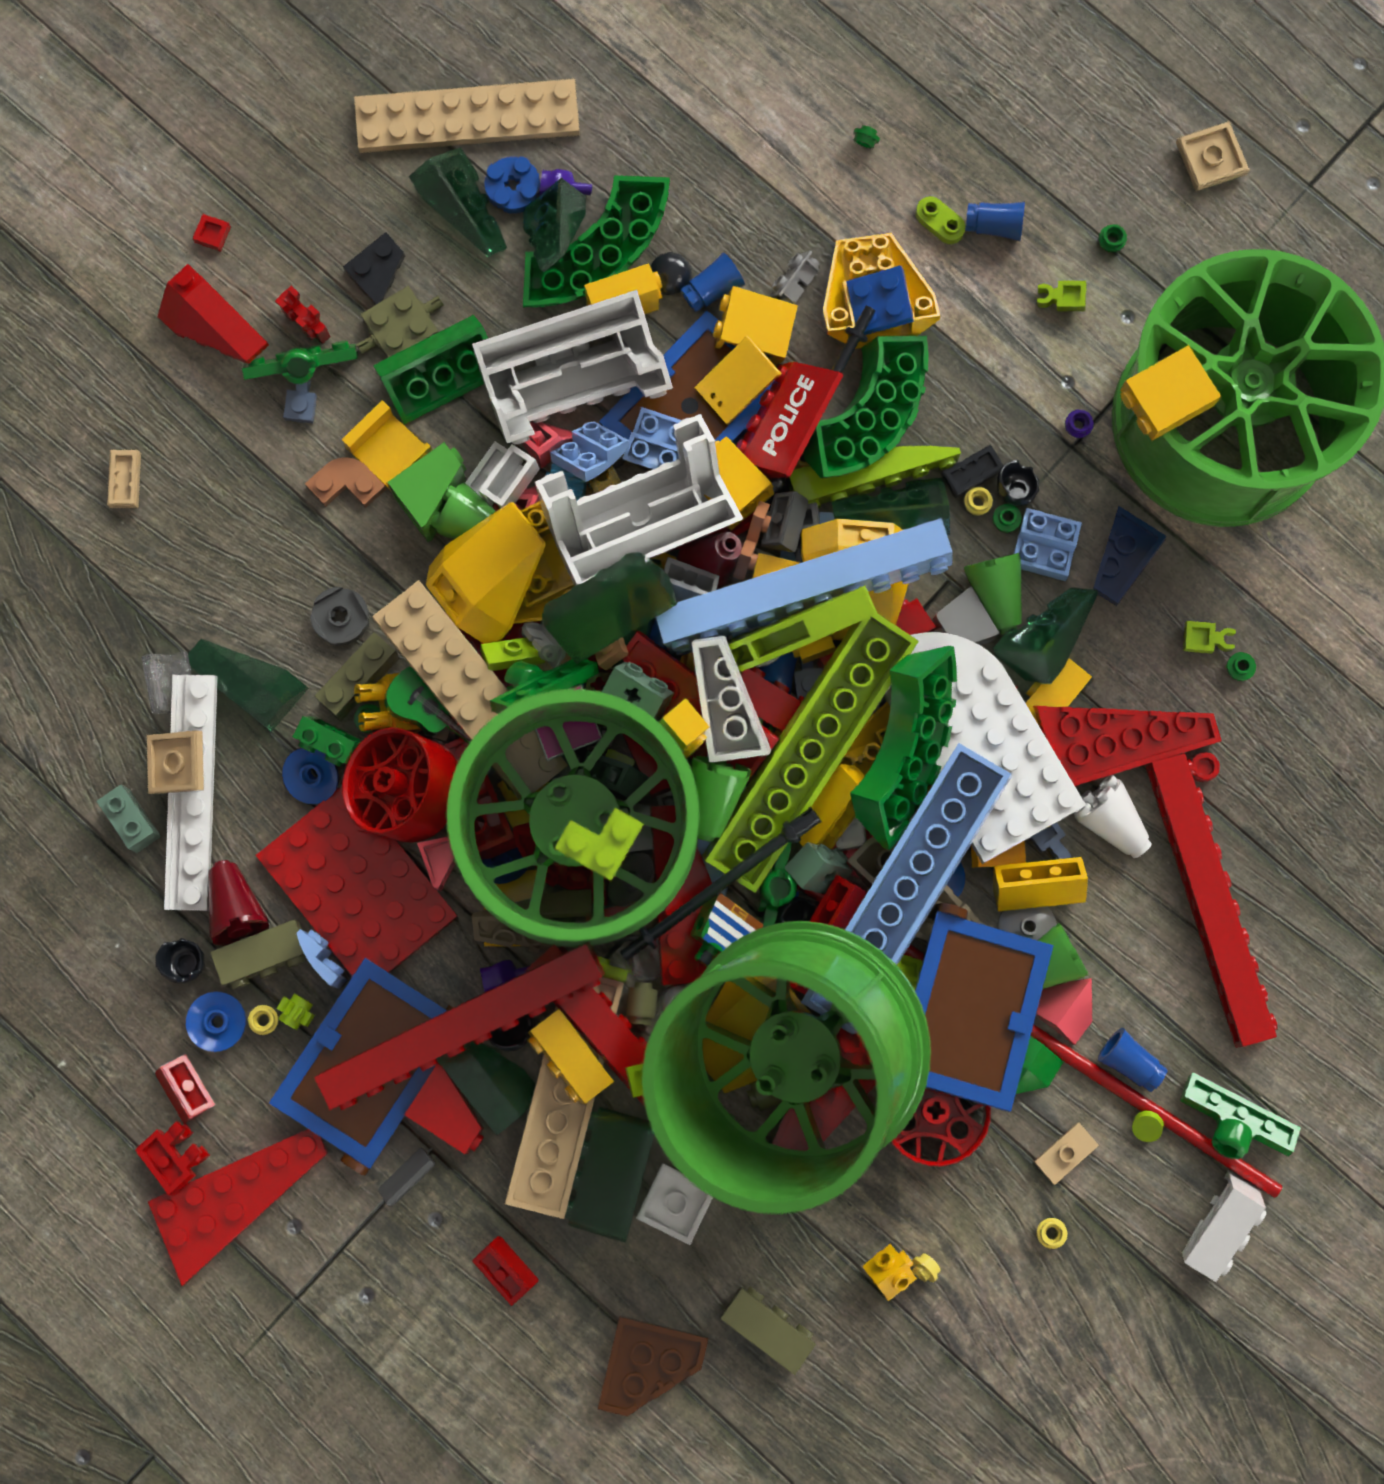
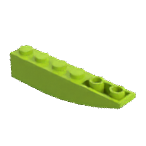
M897 446L873 464L854 473L821 479L809 465L793 470L791 476L787 477L786 481L790 492H798L808 499V504L817 503L818 508H820L821 504L831 501L832 504L843 502L848 499L849 495L859 493V495L869 494L875 490V487L884 484L886 487L895 486L901 483L903 478L910 476L913 479L923 477L929 473V470L935 468L946 470L958 462L961 451L960 448Z
M864 585L727 640L739 672H742L875 615L877 611Z

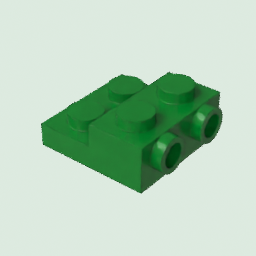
M302 716L292 736L300 741L299 747L315 753L317 749L326 754L325 760L337 766H341L342 763L347 764L353 751L363 741L318 717Z

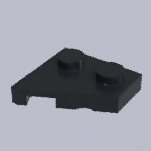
M385 232L345 264L343 269L376 305L383 301L388 288L392 286L396 270L400 268L405 254Z

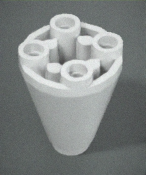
M1110 775L1100 783V787L1093 793L1089 790L1081 795L1086 806L1074 813L1075 819L1079 823L1133 858L1141 856L1150 848L1149 835L1120 779Z

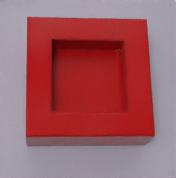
M202 214L192 239L199 245L221 252L231 226L229 222Z

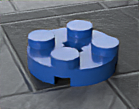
M505 157L487 168L484 182L488 200L493 206L496 205L498 208L503 209V212L514 214L524 212L534 204L533 201L540 194V177L536 168L530 164L527 158ZM509 180L520 182V184L516 185L517 189L512 191L510 187H505V184Z

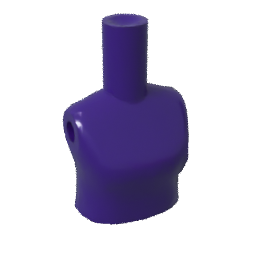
M563 169L542 170L540 198L568 203L573 194L592 195V184L575 182L574 176L570 171Z
M504 960L492 966L480 968L485 992L525 973L529 966L517 969L511 960Z

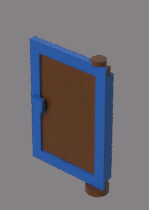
M706 311L663 355L673 388L666 390V395L651 399L650 396L645 397L637 386L632 387L630 392L625 394L599 421V424L629 440L641 407L679 420L701 414L715 442L721 441L727 436L735 444L748 431L746 429L748 421L754 414L757 415L761 407L759 404L760 399L766 390H770L773 382L729 425L722 420L695 389V386L736 345L725 342L720 349L715 348L717 338L713 337V332L718 319ZM778 363L775 367L778 368L782 364ZM694 398L698 402V410L693 414L685 413L681 407L683 400Z
M939 903L915 987V992L922 1005L930 1034L931 1060L926 1088L1011 1112L1054 945L966 920L968 914L966 909L953 904Z
M364 958L269 1104L345 1152L340 1161L359 1174L366 1176L436 1065L424 1071L420 1067L409 1071L411 1074L410 1078L398 1084H394L393 1080L383 1084V1091L369 1098L364 1093L356 1097L358 1103L342 1111L339 1106L329 1110L314 1077L453 1007L448 1005L446 1009L442 1008L367 958ZM442 1055V1056L436 1058L437 1061H438V1064H439V1062L441 1061V1059L443 1058L444 1055Z

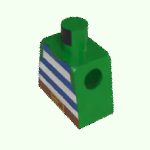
M720 892L702 906L691 931V936L702 944L694 959L701 965L708 967L715 957L731 943L752 931L762 928L763 924Z

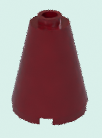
M731 532L707 535L684 544L680 548L676 560L720 576L716 589L718 590L726 584L741 554L742 544L740 539Z
M221 860L214 863L213 867L208 871L209 936L213 944L227 946L240 941L239 938L248 935L250 937L268 930V918L238 865L231 863L229 860Z

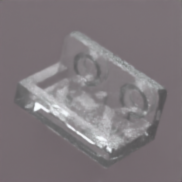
M180 651L172 655L147 654L142 656L151 713L171 714L172 675H192L188 653Z

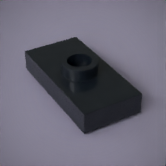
M989 445L941 473V476L955 498L998 475L1004 465L993 447Z

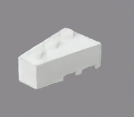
M1229 1170L1224 1179L1228 1180L1227 1186L1220 1197L1217 1195L1213 1196L1210 1203L1214 1206L1204 1221L1202 1219L1199 1221L1182 1252L1184 1263L1217 1282L1221 1275L1225 1276L1229 1272L1233 1264V1256L1237 1250L1242 1251L1246 1247L1250 1238L1249 1232L1254 1225L1258 1227L1266 1215V1207L1260 1189Z

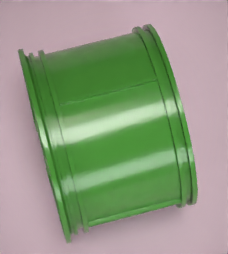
M1248 249L1217 255L1202 261L1174 280L1156 301L1142 329L1138 349L1127 363L1116 386L1112 405V430L1116 448L1125 469L1141 491L1153 502L1168 512L1194 523L1216 527H1236L1261 522L1279 514L1294 504L1315 481L1333 473L1348 462L1362 448L1376 427L1384 408V342L1372 314L1354 290L1334 273L1311 260L1282 251ZM1207 327L1236 329L1230 345L1223 348L1217 355L1211 354L1182 333ZM1264 339L1270 341L1279 348H1275L1274 346L1265 343ZM1163 343H1166L1176 351L1189 345L1221 395L1213 407L1224 419L1193 441L1184 439L1176 428L1152 441L1148 434L1145 435L1141 432L1137 424V416L1132 409H1128L1121 399L1120 390L1127 379L1158 363L1159 351ZM1298 368L1301 369L1307 378L1315 398L1307 396L1296 387L1295 372ZM1308 414L1319 416L1318 441ZM1290 415L1305 455L1304 462L1298 466L1279 471L1258 472L1253 430L1258 426L1267 425L1278 418ZM1235 426L1238 433L1242 468L1235 469L1220 464L1203 455L1200 449L1230 427Z
M581 689L555 690L525 698L509 706L483 726L472 739L456 767L451 782L447 806L448 835L455 861L468 887L483 907L499 922L527 938L542 943L578 947L590 941L591 945L594 946L609 943L639 930L658 916L675 898L689 874L697 850L699 828L698 794L690 766L682 750L667 730L651 715L636 705L607 693ZM564 722H590L607 727V731L584 763H579L562 726ZM548 726L553 729L571 771L568 775L548 783L540 792L532 793L506 758L505 752L508 746L525 734L540 727ZM618 734H625L640 744L655 759L658 767L657 771L625 801L615 799L611 791L601 782L593 779L590 774V770ZM493 763L499 764L522 795L520 800L489 804L477 803L482 782ZM663 779L668 781L673 795L676 811V821L674 823L633 810V806ZM616 808L643 823V825L668 832L673 836L674 845L671 855L656 882H645L621 867L618 868L614 876L644 893L640 900L627 909L610 917L604 916V876L593 871L594 914L590 921L583 923L560 922L541 916L539 909L548 866L555 862L566 866H584L555 849L571 820L599 836ZM525 810L529 814L530 831L536 844L535 853L497 867H486L481 860L476 844L474 830L476 817L483 814ZM536 865L537 872L530 906L525 910L509 899L497 887L494 879Z
M807 921L784 922L759 928L742 936L719 953L708 965L702 976L680 992L665 1008L658 1019L646 1048L642 1077L643 1097L652 1130L660 1146L675 1167L691 1183L721 1202L747 1211L769 1214L792 1213L814 1208L830 1201L853 1185L866 1171L878 1152L896 1138L914 1115L922 1100L930 1071L931 1045L927 1020L919 998L904 973L885 953L860 936L836 926ZM752 976L777 978L776 993ZM790 981L805 986L823 996L832 1003L831 1009L819 1017L807 1012L798 1011L790 997ZM725 982L735 983L769 1007L765 1022L757 1029L752 1041L705 1021L712 1000ZM851 1022L869 1052L873 1065H855L841 1056L836 1035L843 1024ZM704 1038H708L743 1054L744 1059L716 1081L710 1082L704 1064L702 1041ZM749 1067L752 1068L757 1079L756 1088L759 1093L765 1096L772 1095L783 1100L755 1132H749L734 1119L735 1117L727 1112L718 1099L719 1091ZM858 1079H876L877 1110ZM843 1085L864 1118L867 1130L863 1135L846 1144L826 1149L809 1102L821 1097L829 1089ZM790 1108L795 1109L809 1146L807 1151L783 1148L768 1143L765 1140L768 1133Z

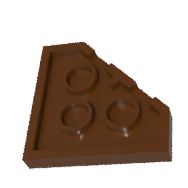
M620 1316L598 1409L629 1416L651 1400L656 1399L675 1387L684 1379L694 1375L702 1369L708 1337Z

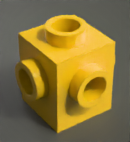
M891 1244L879 1251L862 1266L888 1301L905 1290L917 1279L910 1269L914 1263L904 1250L898 1253Z

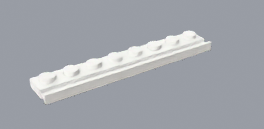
M172 675L170 733L202 731L204 790L168 793L164 910L209 911L208 871L211 869L218 678L215 675Z

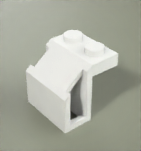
M495 441L465 484L470 486L490 506L495 503L501 509L510 502H517L540 468L536 459L515 445L511 444L506 449ZM523 459L527 461L524 466L521 465L524 462Z

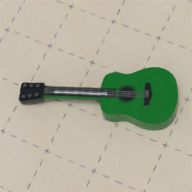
M411 666L402 670L393 679L384 696L385 707L393 717L417 725L424 733L430 736L437 735L447 727L466 743L470 744L471 740Z

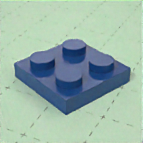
M901 265L847 281L855 324L866 305L875 310L872 319L863 333L864 335L914 322L904 269Z

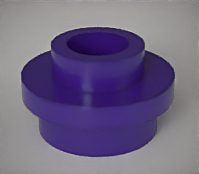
M1084 410L1072 411L1065 420L1066 431L1075 438L1086 437L1094 426L1092 416ZM1074 422H1082L1083 428H1076Z

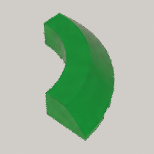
M614 175L611 194L604 213L597 223H594L578 237V240L563 248L559 246L544 251L526 252L523 308L560 305L585 297L584 285L627 271L645 251L658 230L668 200L670 177Z
M877 336L862 347L861 380L853 400L841 415L819 421L803 451L804 460L821 479L839 477L861 470L882 458L900 442L906 430L914 422L919 411L918 406L921 396L924 395L926 390L924 380L925 373L928 372L929 357L927 336Z
M944 646L908 654L889 670L891 679V707L885 736L871 768L857 787L850 793L855 817L881 846L887 850H890L902 837L910 824L909 819L924 801L928 785L933 786L942 767L937 765L936 761L941 755L942 747L948 748L953 727L948 725V721L952 716L953 708L956 707V699H952V682H957L956 658L953 646Z

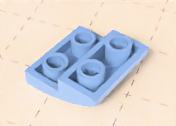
M641 407L634 430L629 438L630 446L625 451L622 459L652 470L664 463L678 460L673 425L682 420Z
M595 421L587 422L582 427L572 431V442L564 443L561 447L551 451L550 456L552 463L587 482L612 466L628 449L630 441Z
M1026 508L1013 553L1020 554L1021 570L1066 581L1082 522Z
M300 929L296 933L297 938L309 963L330 986L340 989L347 979L341 975L344 970L334 961L328 959L332 953L327 948L329 942L312 929L308 933Z

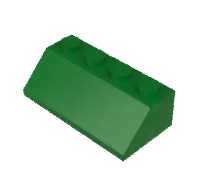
M475 315L373 365L404 425L484 384L472 344L489 338Z

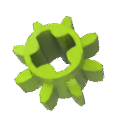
M295 993L291 999L283 997L276 1008L282 1012L278 1019L295 1030H298L301 1024L308 1027L315 1014L310 1012L313 1004Z

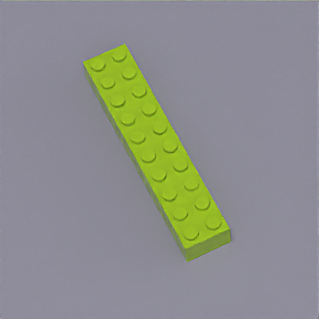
M878 613L850 627L781 733L780 740L763 761L742 793L720 838H715L714 842H711L703 853L702 858L707 863L726 874L780 834L781 829L784 827L782 825L784 822H791L806 811L808 807H812L890 687L889 670L906 655L913 652L919 642L917 639ZM787 843L736 881L756 893Z

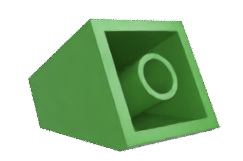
M445 442L387 482L395 500L427 542H430L436 534V529L431 526V523L438 511L442 512L446 504L443 500L446 491L451 485L457 487L459 484L466 482L464 471L467 469L462 463L464 462L463 458L454 447L449 449Z

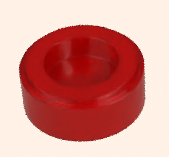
M1202 752L1191 759L1195 769V776H1193L1195 780L1208 782L1218 775L1220 764L1213 754Z

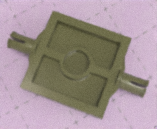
M408 285L361 313V317L369 329L370 336L356 344L362 355L377 346L389 358L438 333L437 328L431 321L430 313L444 306L442 300L437 295L423 304L422 301L416 298Z

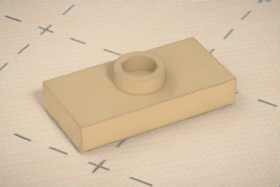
M110 450L107 501L109 508H139L141 453L139 450Z
M1077 1122L1033 1162L1048 1180L1055 1185L1099 1145L1085 1128Z

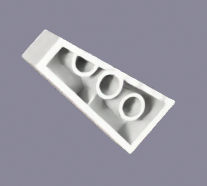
M725 635L694 640L692 642L702 717L710 726L705 732L709 763L769 755L771 747Z

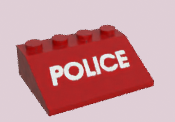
M794 361L780 365L777 368L781 375L774 380L770 390H766L759 402L761 407L757 415L754 414L750 418L746 426L748 431L744 439H741L736 444V447L767 479L791 476L843 377L842 373Z

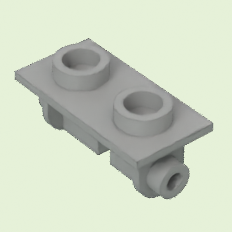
M811 250L802 254L797 253L792 257L787 265L789 270L772 285L774 291L769 297H779L782 301L792 304L797 302L804 292L798 281L808 286L819 271L820 263L814 258L809 259L812 253Z
M548 620L541 621L540 624L533 622L525 623L522 626V635L525 638L527 637L529 641H532V645L538 651L539 657L542 660L548 661L552 668L559 666L561 660L566 655L568 644Z

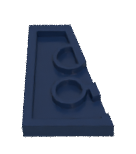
M1118 506L1093 592L1118 606L1165 542L1167 536Z

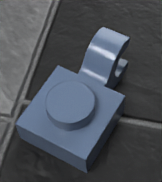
M311 379L307 383L296 384V391L287 390L283 416L285 420L314 423L317 395L316 393L309 392Z
M799 657L801 671H795L793 676L797 699L800 695L806 697L822 672V668H813V661L803 664L801 657Z
M1057 823L1030 837V840L1040 853L1049 849L1054 860L1072 857L1060 842L1066 834Z

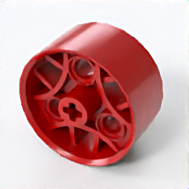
M401 728L380 729L360 742L348 760L342 780L344 806L350 818L359 827L368 832L408 843L424 841L433 837L447 824L448 796L458 764L452 753L444 745Z
M925 1088L922 1100L913 1115L915 1119L914 1128L910 1131L902 1130L890 1143L900 1154L920 1164L947 1166L958 1163L970 1156L984 1140L991 1121V1107L977 1103L964 1110L959 1097ZM934 1102L937 1103L938 1109H942V1114L936 1115L935 1120L932 1119V1114L927 1112V1108L932 1107ZM983 1106L982 1123L979 1124L968 1114ZM956 1121L963 1122L967 1127V1133L961 1139H957L951 1134V1126ZM921 1137H933L941 1140L936 1161L921 1159ZM915 1138V1156L906 1152L900 1144ZM947 1143L960 1153L953 1158L943 1160Z

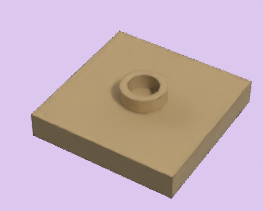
M1229 121L1180 137L1176 141L1195 191L1247 175L1250 171Z
M202 731L147 735L148 794L204 790Z

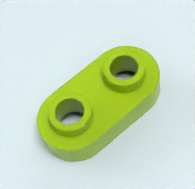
M928 196L919 201L915 215L917 221L946 244H956L963 238L966 225L958 214L936 197ZM926 207H933L935 211L928 212ZM954 224L956 226V229L951 230L947 227V225Z

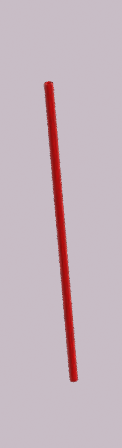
M797 884V889L819 903L825 895L802 889ZM910 944L904 955L923 962L924 953ZM1033 1024L1031 1037L1044 1044L1062 1061L1139 1111L1157 1113L1163 1120L1164 1127L1273 1198L1280 1194L1283 1188L1281 1184L1242 1159H1229L1218 1154L1214 1150L1210 1138Z

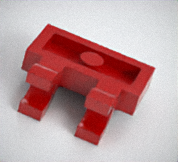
M290 286L275 300V303L292 322L295 320L309 339L313 340L316 338L323 345L330 338V334L326 326L319 319V311L312 305L306 308L299 300V292Z
M178 1121L165 1134L162 1130L157 1129L135 1149L166 1193L174 1196L196 1176L191 1168L199 1165L210 1156L204 1146L198 1147L194 1143L182 1156L174 1146L185 1141L193 1132L187 1124L181 1125Z

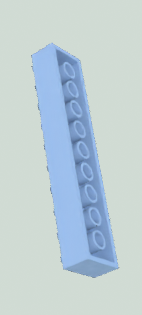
M940 518L654 610L664 645L670 654L676 653L677 656H682L693 651L692 642L696 639L724 635L725 637L732 635L735 638L749 632V629L765 626L864 585L868 592L873 590L874 593H880L889 590L891 584L900 581L903 584L915 582L920 579L919 575L928 572L931 575L943 573L948 570L947 566L952 565V549L942 519Z
M958 743L845 930L869 941L898 965L1012 778L1011 773ZM811 989L807 991L801 1003L820 1015L829 1011L832 1005L830 1001ZM851 1022L845 1023L841 1027L852 1035L857 1033Z

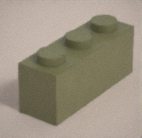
M373 632L314 697L339 721H342L358 704L355 696H359V694H354L355 685L376 684L400 658L391 646Z
M294 919L211 951L210 953L222 986H231L232 990L250 984L248 980L259 975L263 979L278 973L276 968L286 964L289 968L305 963L306 956L296 934L302 929L300 922Z
M741 1286L721 1313L720 1319L795 1375L816 1346V1343L811 1339L814 1334L800 1323L797 1327H794L787 1321L789 1315L775 1304L772 1309L762 1302L764 1296L750 1286L746 1290Z

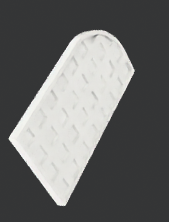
M923 632L911 635L919 641L911 654L944 646H953L955 651L957 682H952V699H956V707L953 708L952 716L948 721V725L953 726L948 748L942 747L941 755L936 761L937 765L942 766L939 774L958 743L1012 775L1009 783L971 843L982 864L1086 806L1005 668L994 655L979 644L958 635L940 632ZM891 685L884 695L890 707Z

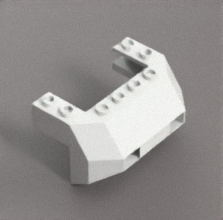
M637 290L472 344L501 432L506 442H512L514 445L528 441L529 436L535 434L530 421L540 423L548 420L551 414L557 412L567 414L575 411L578 405L584 403L594 405L602 402L605 396L627 394L630 392V388L635 386L645 397L650 396L651 399L667 394L666 390L673 388L664 356L653 345ZM612 334L613 341L592 348L589 347L588 342ZM535 360L537 366L515 373L514 366Z
M701 414L692 418H685L673 425L678 460L664 463L644 474H637L617 485H610L598 493L581 497L576 501L572 489L568 490L563 471L546 475L542 479L535 481L544 517L576 589L743 519L719 474L715 440ZM704 494L712 499L708 501Z

